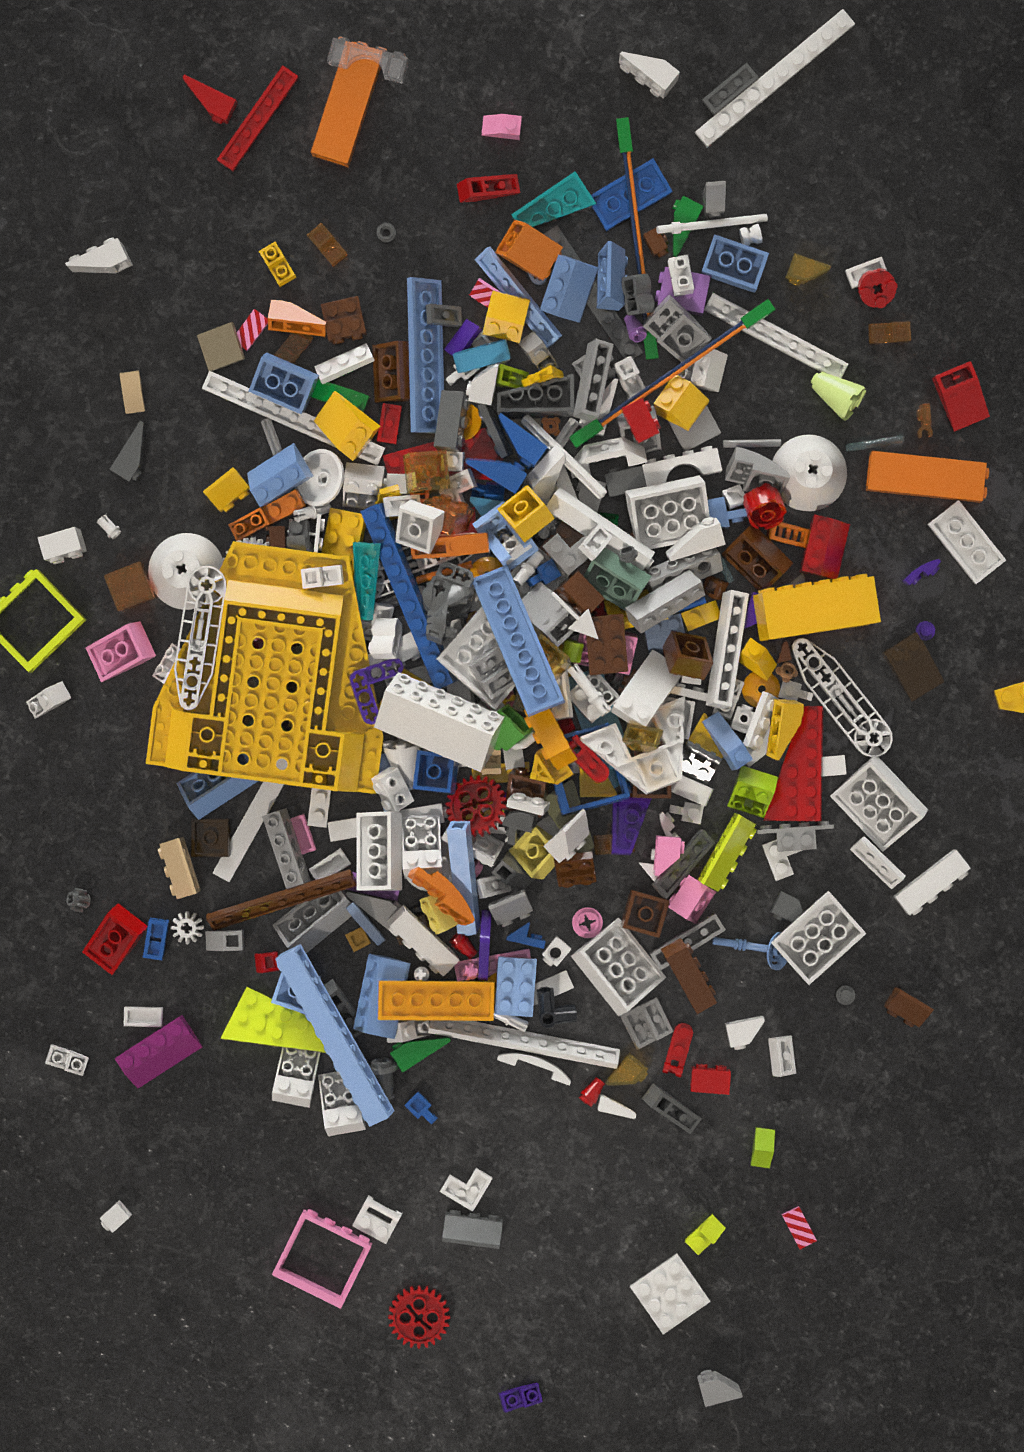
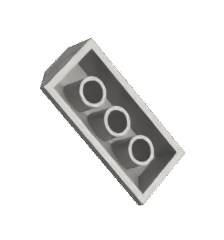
M342 890L297 904L274 923L273 927L288 949L301 944L305 953H307L351 917L346 909L352 903L351 899Z

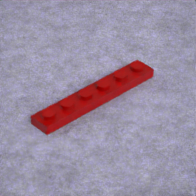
M282 65L217 158L218 162L234 172L299 79L298 75Z

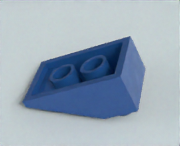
M500 413L498 416L499 422L520 459V464L527 469L530 467L534 469L548 451V446Z
M478 458L465 459L466 464L514 494L527 476V473L524 471L526 468L516 461L511 463L509 461Z

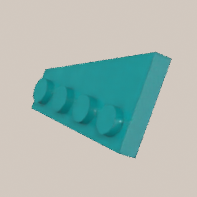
M575 171L511 215L515 220L535 227L596 205V202Z
M353 542L354 584L361 620H373L380 543Z

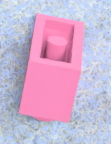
M508 114L484 116L482 136L520 140L522 116Z

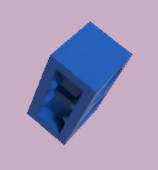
M150 917L143 958L163 960L169 920Z

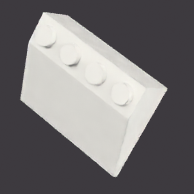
M700 475L625 491L634 538L650 549L674 545L697 523L710 517L706 485Z
M875 755L830 795L882 852L918 823L928 811L886 764Z
M828 891L771 943L802 979L810 985L866 933Z
M619 917L571 956L618 1016L628 1012L666 978L631 932L620 927L622 921Z

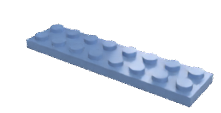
M410 277L407 278L411 432L435 434L441 391L444 390L443 326L427 324L426 305H442L441 280Z
M505 565L475 577L473 582L474 589L528 717L565 703L508 566Z

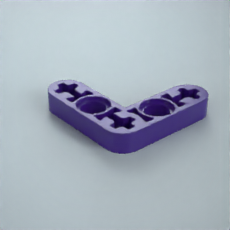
M388 659L356 670L350 674L349 683L361 718L366 724H375L379 712L370 684L396 676L398 672L401 673L404 666L400 659ZM393 661L395 664H399L396 672L388 670L387 673L389 675L385 676L383 664H385L386 668L392 666ZM375 667H378L382 672L381 676L377 679L371 675V670ZM356 674L363 677L361 685H366L367 689H360L356 692L355 688H359L358 683L353 682ZM362 692L369 694L370 698L366 703H362L359 700V695ZM373 704V707H369L371 713L376 715L373 717V721L366 719L365 716L368 715V711L366 708L362 710V706Z
M482 910L478 981H488L491 931L490 910Z

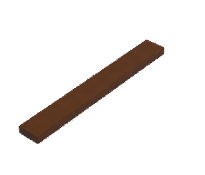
M349 869L206 914V920L213 931L355 887L357 886V880Z

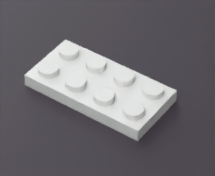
M959 500L927 524L974 584L980 582L1006 561Z

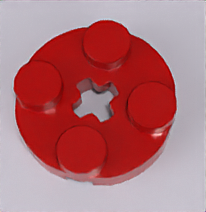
M881 268L865 272L858 282L860 299L870 307H885L896 294L897 283L894 277L887 270ZM881 284V290L874 292L873 286Z

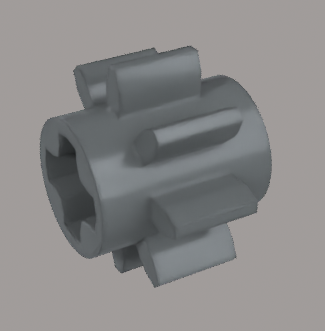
M552 520L536 533L537 536L546 539L550 535H555L557 522Z
M74 888V892H69L66 899L70 910L76 912H83V908H88L91 901L87 890Z

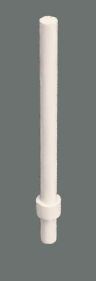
M767 214L689 223L671 222V225L657 226L656 230L658 234L670 232L678 234L681 231L767 222L768 217Z

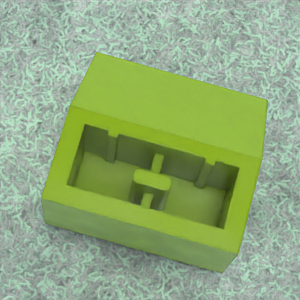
M742 766L736 777L728 807L764 818L775 793L778 777Z

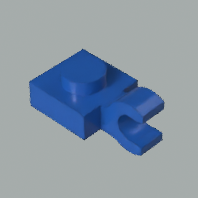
M486 481V485L476 483L477 487L472 488V490L476 491H472L471 497L481 498L484 496V499L503 501L505 487L498 483Z
M551 559L535 569L537 575L526 580L529 587L540 581L546 585L562 575Z
M419 1091L404 1105L417 1119L423 1115L431 1125L437 1120L435 1114L428 1109L432 1104Z

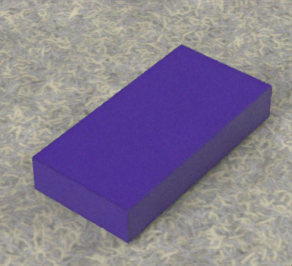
M466 319L444 350L452 355L453 353L469 349L482 329Z

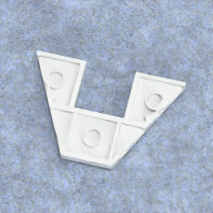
M685 696L663 704L653 718V722L664 744L660 747L631 757L616 723L580 737V741L645 794L682 780L683 771L682 752Z

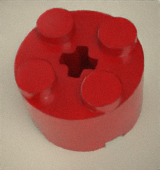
M764 483L760 487L744 494V508L749 522L754 528L764 527L765 529H771L778 526L784 520L783 516L787 511L777 488L769 483Z

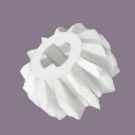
M186 911L185 917L182 913H179L178 917L180 920L173 919L177 926H171V929L177 930L173 937L180 935L178 942H182L185 938V943L189 944L190 938L193 942H196L197 938L195 935L199 937L203 935L198 931L204 929L203 925L198 926L202 918L195 920L196 913L190 918V912ZM186 923H188L189 926H192V929L189 930L190 933H188L186 929H183V926H185Z

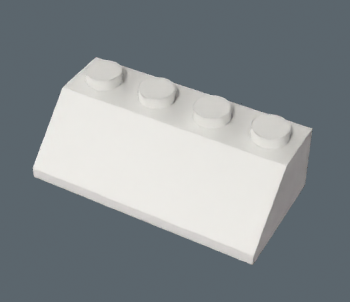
M392 811L357 813V891L402 890V813Z

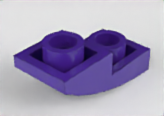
M936 559L921 565L908 574L902 582L907 586L911 585V583L915 585L922 577L920 573L926 577L930 574L933 576L940 569L938 565L941 561Z
M538 1383L498 1393L503 1412L505 1413L543 1402Z

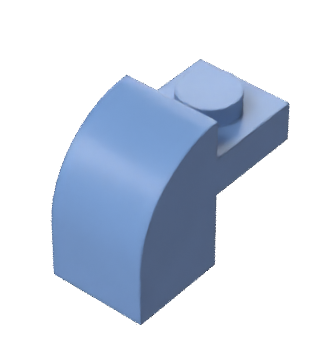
M724 497L708 500L710 517L717 518L723 529L730 527L729 520H732V523L742 522L743 518L747 517L745 508L727 512Z

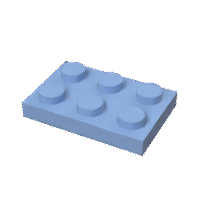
M498 956L494 1015L533 1017L537 959Z

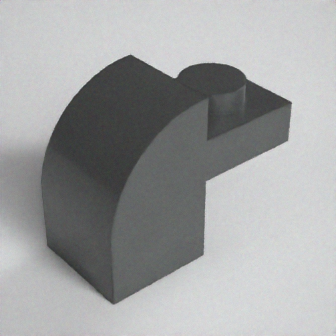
M308 520L289 522V536L286 537L287 549L314 552V545L310 541V522Z
M512 808L502 823L503 826H507V844L515 845L521 837V831L531 833L537 825L538 814Z

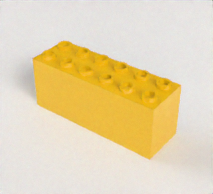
M867 573L852 576L850 580L849 576L832 579V582H830V579L813 582L814 585H812V582L795 585V588H793V585H786L776 588L777 591H775L774 587L759 590L757 595H753L760 641L881 622L874 576L867 577Z

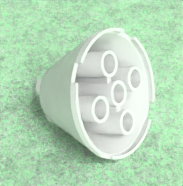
M816 435L794 437L778 449L772 460L790 475V479L781 496L783 502L793 509L802 511L821 510L832 504L845 487L847 480L845 459L840 450L831 441ZM812 468L814 473L809 474L808 470Z
M181 533L171 536L159 544L151 556L148 568L151 587L164 603L183 610L190 574L201 566H212L220 570L223 564L222 555L212 542L200 535ZM185 566L187 572L181 573L182 568ZM193 574V576L200 580V578L197 575ZM205 580V583L202 582L201 586H204V590H209L212 584H210L209 580ZM197 587V588L192 589V590H190V591L193 592V591L198 590L199 588ZM188 591L187 601L195 602ZM198 602V607H202L203 604ZM186 603L185 610L194 609L195 604Z

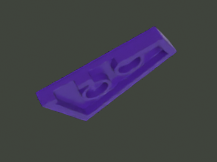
M629 797V799L612 803L611 854L631 855L651 798Z

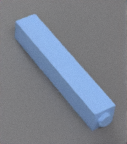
M451 821L447 828L452 884L467 902L475 919L473 923L466 926L458 924L457 933L470 936L477 934L481 926L470 821Z

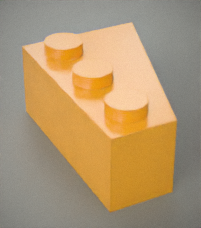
M551 709L530 717L527 715L524 718L528 727H533L535 733L532 735L537 744H542L544 749L541 752L545 760L550 759L556 770L578 760Z

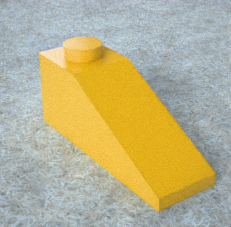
M774 699L767 756L780 760L801 724L804 704L796 700Z

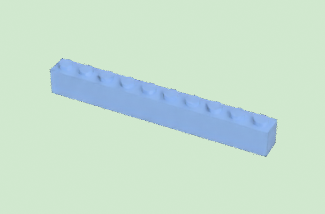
M299 944L281 953L275 959L277 967L283 972L287 985L292 988L296 995V1001L302 1006L307 1020L314 1027L316 1036L322 1041L325 1052L331 1057L335 1070L340 1073L343 1084L349 1089L353 1102L358 1105L362 1112L364 1121L370 1127L389 1118L394 1112L392 1105L303 947Z

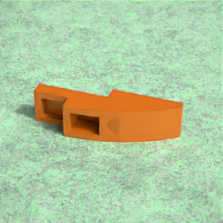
M295 489L228 525L236 541L242 540L264 530L265 527H270L291 516L294 510L302 509L306 505L298 489Z
M488 533L438 537L430 554L411 548L412 559H429L490 552Z
M420 867L410 870L407 877L412 879L415 885L425 888L429 895L438 898L435 905L439 907L442 913L455 918V922L460 925L466 926L474 922V916L467 902L446 877L438 871L428 874Z

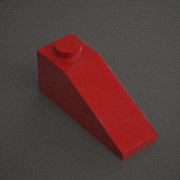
M184 75V82L209 115L212 116V120L219 124L223 122L228 124L238 105L236 99Z
M517 174L472 177L457 183L460 203L520 193Z

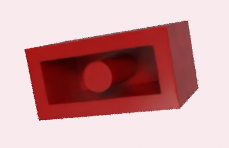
M643 398L621 408L637 444L659 434L658 429L661 427L658 420L652 418L650 414L652 408L648 401L644 402Z
M696 1064V1067H691L690 1091L729 1095L731 1071L727 1069V1066L715 1065V1068H708L707 1064Z

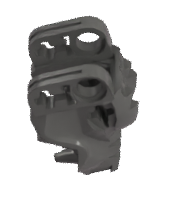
M446 562L440 565L436 576H432L431 581L427 582V587L423 589L422 593L423 607L428 612L427 640L442 645L447 637H457V629L450 627V624L453 620L468 618L467 613L472 608V600L475 594L473 586L474 576L470 570ZM449 568L453 573L450 576H444L442 571ZM468 575L469 580L463 581L461 577Z

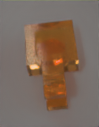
M930 403L921 404L919 406L920 409H917L918 421L921 420L922 426L918 429L917 436L922 438V431L926 430L928 437H932Z

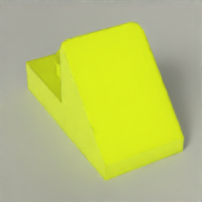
M712 1214L685 1239V1242L699 1255L711 1243L714 1244L726 1228Z

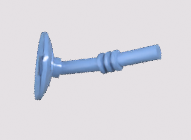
M777 932L771 938L769 945L747 942L746 939L742 941V939L738 940V938L733 940L714 937L712 940L714 945L734 947L735 950L738 948V950L742 949V951L747 949L766 952L768 964L773 970H780L787 963L786 959L783 956L781 957L779 951L771 943L782 932Z

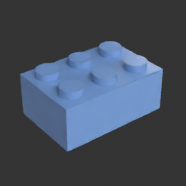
M714 234L701 274L709 275L712 279L755 293L769 253Z
M265 353L260 359L248 392L302 414L307 409L319 375L272 354Z

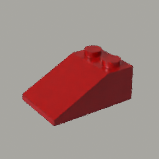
M118 903L107 913L82 953L113 975L138 943L148 926Z

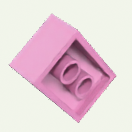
M140 621L126 624L86 647L101 682L128 671L156 656Z

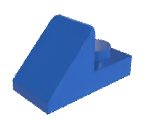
M530 921L507 935L506 940L542 949H544L546 942L538 934L531 933V936H527Z

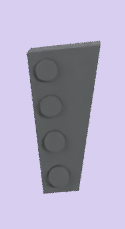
M574 374L497 393V418L500 413L506 417H524L526 415L531 417H573Z

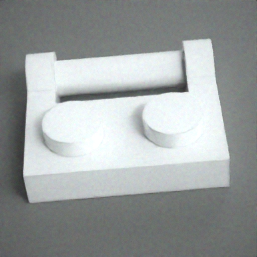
M368 1195L352 1226L386 1244L402 1213L383 1206ZM371 1207L392 1218L391 1223L368 1212L367 1209Z

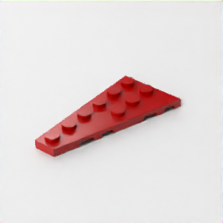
M486 428L480 429L474 437L465 440V445L462 447L461 452L465 453L464 470L471 468L474 479L491 481L492 479L465 463L466 458L503 461L496 454L493 439L488 436ZM434 442L383 455L385 467L389 474L411 475V465L431 466L430 477L448 478L459 473L457 471L443 470L444 452L438 451L434 447ZM415 471V475H426V472Z
M823 706L803 707L804 714L801 724L791 739L777 780L775 793L763 821L822 822Z

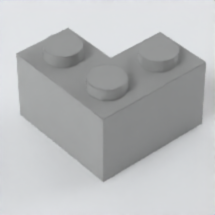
M557 533L543 545V549L567 576L589 559L578 548L586 536H583L570 548Z

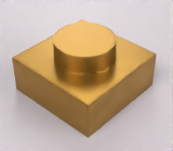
M362 927L345 935L353 952L371 944L367 933Z

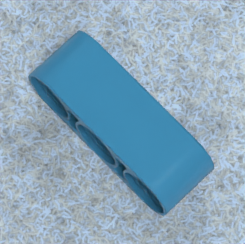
M506 339L452 354L457 373L511 359Z

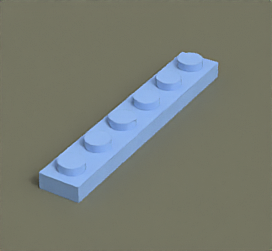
M490 246L487 247L475 261L501 293L530 299L525 323L544 342L547 348L551 347L562 334L545 313L540 310V307Z

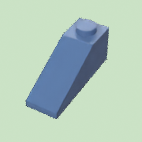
M719 712L702 721L732 771L753 760L742 741Z

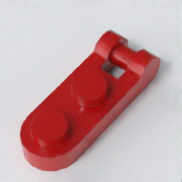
M574 735L569 746L572 751L577 746L581 749L577 754L573 751L578 759L574 762L594 782L602 783L606 781L609 776L608 767L588 746L580 741L579 736Z
M682 1022L675 1026L662 1069L663 1073L668 1074L670 1072L681 1078L693 1036V1030L689 1024ZM676 1060L679 1062L677 1066H673L671 1061Z

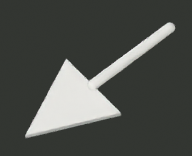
M555 592L551 593L576 619L568 629L599 639L589 608L579 617Z

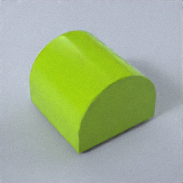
M566 639L561 659L580 663L584 644L572 639Z

